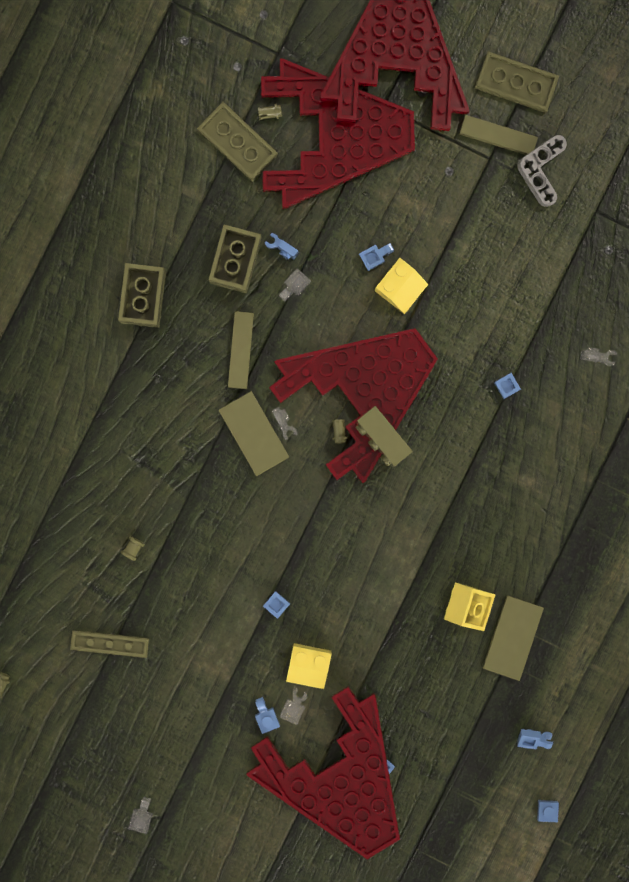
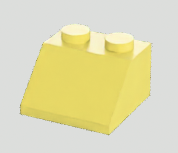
M399 258L377 285L375 292L405 314L428 284L414 268Z
M455 582L444 620L463 627L484 631L495 594Z
M294 643L286 682L324 689L332 654L331 651Z

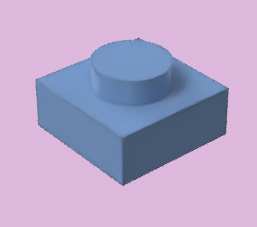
M512 373L494 382L503 399L521 390Z
M275 591L263 607L278 619L290 603Z
M538 800L537 820L541 822H558V801Z

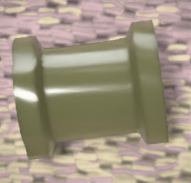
M130 536V541L120 553L136 561V555L145 544Z

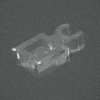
M298 688L293 690V700L287 698L279 716L295 725L298 724L305 708L300 703L307 698V692H304L302 697L296 695Z

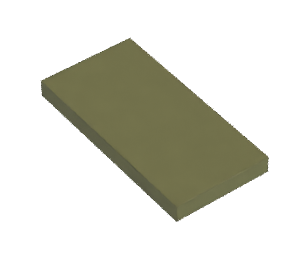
M488 51L475 89L547 113L559 75Z
M224 102L197 128L213 146L252 182L278 156V153Z
M252 391L219 409L221 416L256 476L290 458Z
M506 595L482 668L520 681L544 608Z

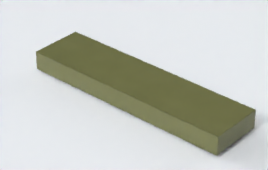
M468 115L464 117L459 134L524 155L535 149L538 139L536 136Z
M235 311L228 388L247 389L254 313Z
M72 630L70 650L142 658L148 657L149 638Z

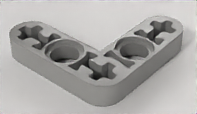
M561 135L550 138L521 158L517 164L523 179L539 204L544 207L553 205L557 200V194L540 167L566 149V139ZM559 141L560 145L553 150L549 148ZM539 150L545 151V153H546V159H545V160L539 159V157H538V151H539ZM527 162H529V163H530L529 168H526V169H525V168H524V165H525ZM532 171H536V173H534V174H532V175H530V176L528 175V174L532 173ZM535 176H538L541 179V185L539 187L533 184V178ZM546 187L545 190H543L542 192L539 193L538 190H540V189ZM549 194V200L545 201L544 198Z

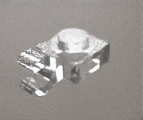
M297 268L284 282L288 287L279 294V297L285 302L293 293L299 296L311 283V280Z
M588 347L587 350L581 351L580 359L601 362L612 366L615 365V362L609 361L608 356H615L617 352L611 350L604 354L600 353L599 349Z
M278 407L272 410L282 429L284 439L288 440L286 433L289 430L293 431L296 436L297 430L294 427L288 426L286 422L289 418L285 409L281 411Z
M143 797L140 810L134 808L128 829L144 834L148 833L153 813L148 812L150 798Z

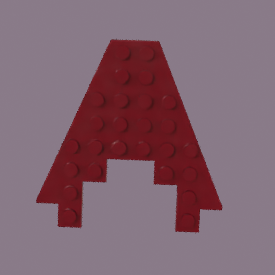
M370 0L320 95V100L337 102V121L356 122L358 85L376 87L378 83V69L415 72L414 91L432 92L430 129L450 131L451 113L468 114L469 107L430 0Z
M280 59V76L261 77L262 98L300 97V116L319 115V151H301V170L263 171V192L282 191V207L286 209L415 150L414 111L358 89L356 122L337 121V102L320 100V95L330 77L288 60Z
M416 328L278 359L274 363L284 377L269 388L278 401L282 403L310 381H312L322 396L338 385L360 416L345 426L356 443L327 463L326 466L336 480L350 470H353L360 481L364 483L380 458L381 453L379 450L374 451L368 444L370 439L366 434L362 436L355 428L357 426L356 421L376 406L396 430L438 358Z
M347 686L332 696L335 704L352 729L336 740L345 753V757L316 775L305 759L288 768L267 736L251 747L260 764L247 771L246 774L358 854L369 859L400 840L376 695L373 693L359 702L350 687Z

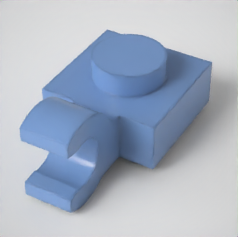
M270 234L275 239V242L269 244L266 241V247L269 249L278 248L280 255L288 260L289 258L294 260L298 255V250L279 239L276 234Z
M391 243L380 249L374 245L359 253V256L367 270L370 271L385 263L383 257L394 252Z
M263 697L256 699L255 703L260 713L255 714L262 734L279 728L280 724L274 708L267 709Z
M521 729L517 740V747L537 749L538 746L550 749L553 742L547 740H551L552 733L544 732L541 735L539 731Z

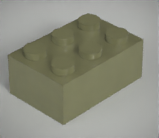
M223 225L209 276L210 284L247 293L262 240L261 234Z
M125 263L119 322L122 324L160 327L166 270L163 267Z
M376 406L356 421L357 426L355 428L362 436L366 434L370 439L368 444L374 451L379 450L382 454L380 458L386 466L391 465L395 467L413 452Z

